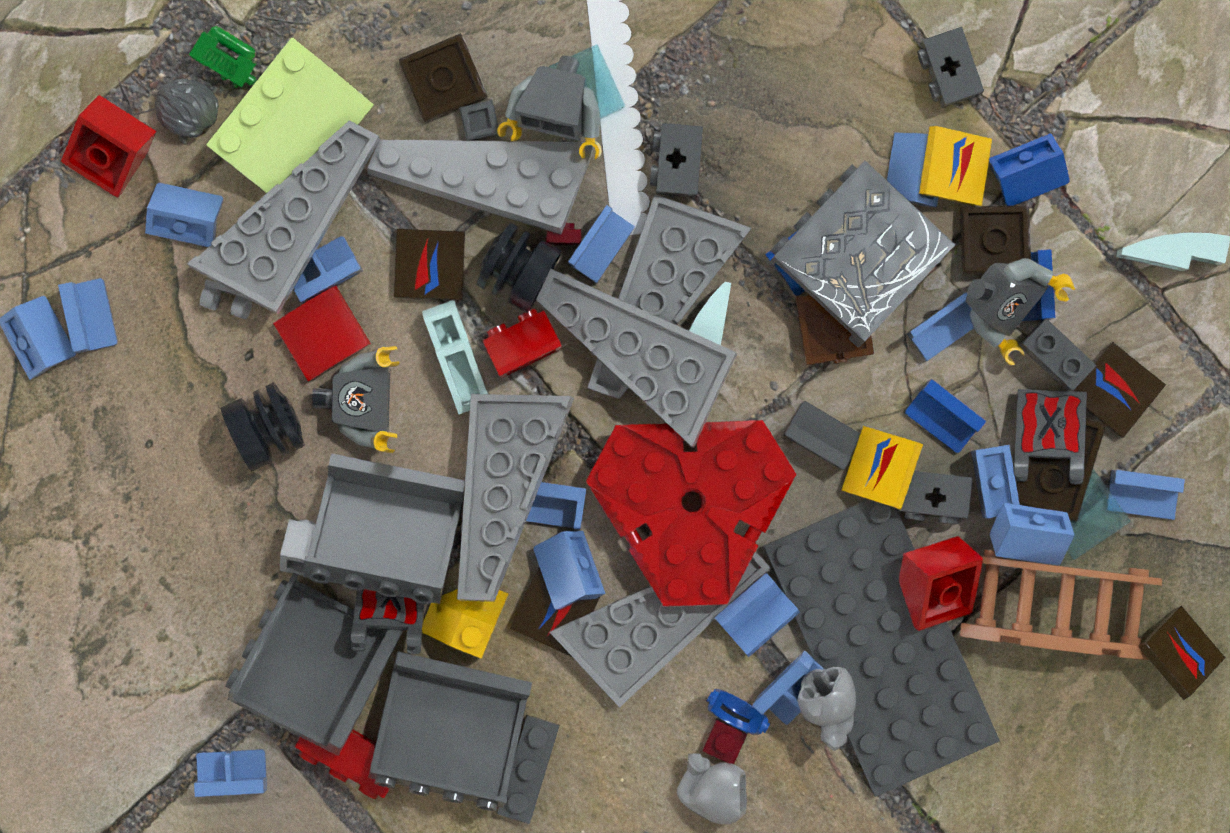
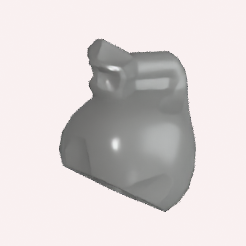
M842 667L810 671L801 682V691L797 702L804 719L812 724L821 726V741L835 751L847 742V734L852 731L854 711L856 709L854 682L850 673Z
M688 754L687 770L677 787V796L687 808L706 820L716 824H732L746 814V774L744 770L734 764L719 762L711 766L710 760L702 757L701 754Z

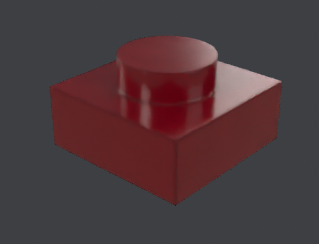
M566 223L562 234L547 230V243L550 245H580L582 231L581 229H575V223Z
M716 719L702 751L722 761L734 764L748 734Z

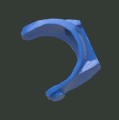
M714 689L709 694L706 700L709 702L708 711L716 717L751 735H759L762 732L766 733L770 725L768 723L769 719L765 714L759 713L751 704L721 689ZM721 705L733 713L749 719V722L747 723L731 716L720 708Z

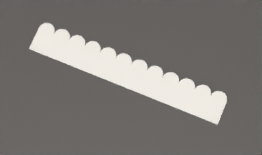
M587 0L609 207L612 208L613 212L635 226L630 235L641 234L647 218V214L641 212L648 209L650 200L645 193L638 192L646 187L647 177L643 172L636 171L645 164V157L641 151L635 150L641 146L643 137L639 130L633 129L640 122V113L637 109L631 108L638 101L637 91L629 86L634 83L636 73L632 67L627 65L632 61L634 53L630 46L624 44L631 38L630 28L622 23L628 18L629 10L624 3L619 2L622 0Z

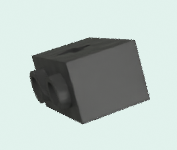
M962 27L922 40L920 43L921 50L917 51V55L922 69H928L931 75L932 82H929L928 86L934 102L940 101L941 107L945 108L980 96L984 92ZM946 60L949 66L955 65L957 68L952 73V77H950L948 72L942 73L941 71Z
M662 123L661 132L654 131L653 152H659L658 166L651 165L650 186H656V195L697 198L703 126ZM673 152H680V158L686 161V163H680L678 169H672V162L666 161V158L672 157Z
M1047 318L1041 320L1019 343L1023 351L1066 391H1073L1097 366Z
M914 471L902 509H897V511H904L905 519L925 521V514L939 515L938 522L959 524V518H968L973 477ZM933 488H937V494L943 495L942 502H936L935 507H931V501L925 500L926 493H932Z

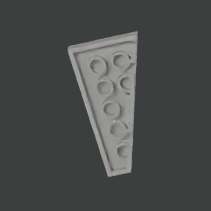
M349 120L318 147L319 150L305 163H300L292 170V174L280 185L274 186L240 216L236 224L222 236L219 235L214 239L210 247L198 257L195 256L187 265L278 315L374 152L380 137Z
M380 140L367 170L368 175L562 234L595 148L592 145H587L585 147V158L583 159L579 155V148L584 142Z
M655 194L618 299L677 325L751 228ZM597 358L587 388L620 400L629 387Z
M550 269L536 300L694 448L737 353Z
M471 394L458 600L495 602L574 400L572 396Z
M755 552L728 604L663 606L650 585L551 630L550 633L620 708L713 622L720 612L768 571L770 567Z

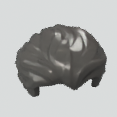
M176 79L161 86L157 92L155 100L156 117L162 126L173 134L195 138L200 136L205 128H210L215 124L219 103L214 93L206 85L195 80Z

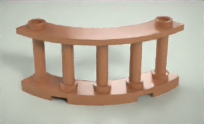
M984 550V556L981 557L983 558V563L986 564L980 618H976L975 624L961 623L960 637L1015 643L1023 646L1149 660L1139 648L1141 638H1138L1144 584L1162 586L1161 578L1149 577V570L1129 568L1128 574L1009 560L996 556L995 551ZM1000 566L1022 568L1016 623H1012L1011 629L996 627L997 620H993ZM1036 570L1062 573L1055 628L1051 629V634L1032 632L1033 625H1030ZM1076 575L1100 578L1093 633L1090 632L1089 639L1072 637V630H1069ZM1114 580L1131 582L1124 636H1120V642L1110 641L1111 635H1107Z

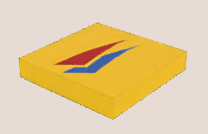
M930 126L919 194L972 206H982L992 139L944 127Z
M863 426L842 491L901 510L923 444Z

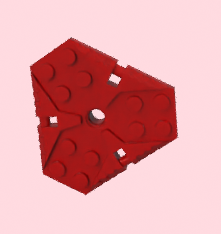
M763 420L706 422L697 440V452H684V439L667 423L615 425L586 482L620 537L624 536L631 547L628 549L662 605L728 604L759 546L756 542L762 532L766 533L797 475ZM688 492H695L701 498V506L694 512L686 511L682 506V498ZM739 520L750 525L744 537L733 532ZM647 523L653 534L642 540L636 528Z

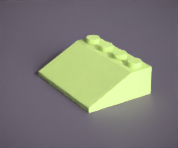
M291 38L206 145L264 192L268 193L274 186L280 185L292 174V170L300 163H305L319 150L318 147L349 120L359 125L374 104L298 41Z

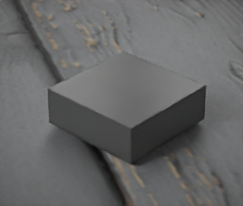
M492 100L459 108L467 141H475L498 135L497 128L499 126Z

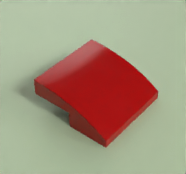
M336 285L273 323L307 381L317 378L338 363L347 360L371 344Z

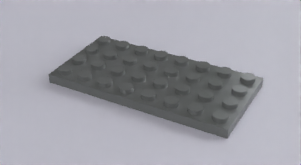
M867 499L763 546L784 594L800 611L795 616V619L813 659L824 669L832 667L845 668L853 679L856 691V709L854 711L852 731L847 736L875 797L1000 742L948 623L944 622L917 631L913 626L899 583L903 554L915 549L897 508Z

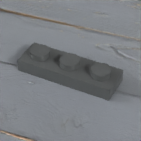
M527 715L515 753L506 795L507 802L503 808L499 807L498 815L530 824L560 724Z

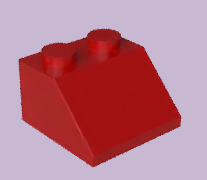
M98 95L78 116L61 162L118 198L146 157L157 131Z
M536 308L531 309L529 313L525 312L517 317L519 323L509 328L503 323L486 332L489 338L483 340V343L501 379L563 349L545 311L537 313Z
M959 536L903 554L899 583L913 626L917 631L973 612L983 558Z

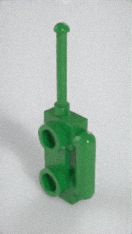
M218 26L212 27L208 33L206 31L202 32L189 53L192 59L221 74L220 78L223 80L229 79L236 88L238 86L242 87L244 83L250 86L256 83V77L250 74L256 65V62L253 61L255 57V49ZM220 43L239 55L238 58L220 49L217 44Z

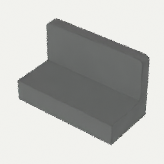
M804 401L783 436L840 470H844L851 459L850 456L857 445L860 433Z

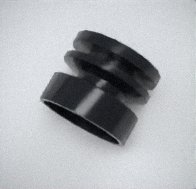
M509 223L506 229L495 238L481 264L480 276L476 285L485 289L493 277L496 278L497 281L491 293L497 296L507 284L512 287L508 303L529 313L536 302L550 269H554L562 251L543 240L537 244L532 252L529 251L526 247L530 239V233L525 231L519 241L515 243L513 239L518 226Z
M275 382L265 386L270 398L269 402L265 400L258 389L253 392L256 408L251 410L242 398L220 408L229 433L251 472L273 461L269 447L273 444L276 445L284 456L289 454L285 438L289 437L296 450L305 446L298 416L289 399L279 390Z

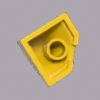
M458 589L441 596L440 604H430L423 621L422 633L482 659L509 593L499 590L495 602L460 601L457 599Z

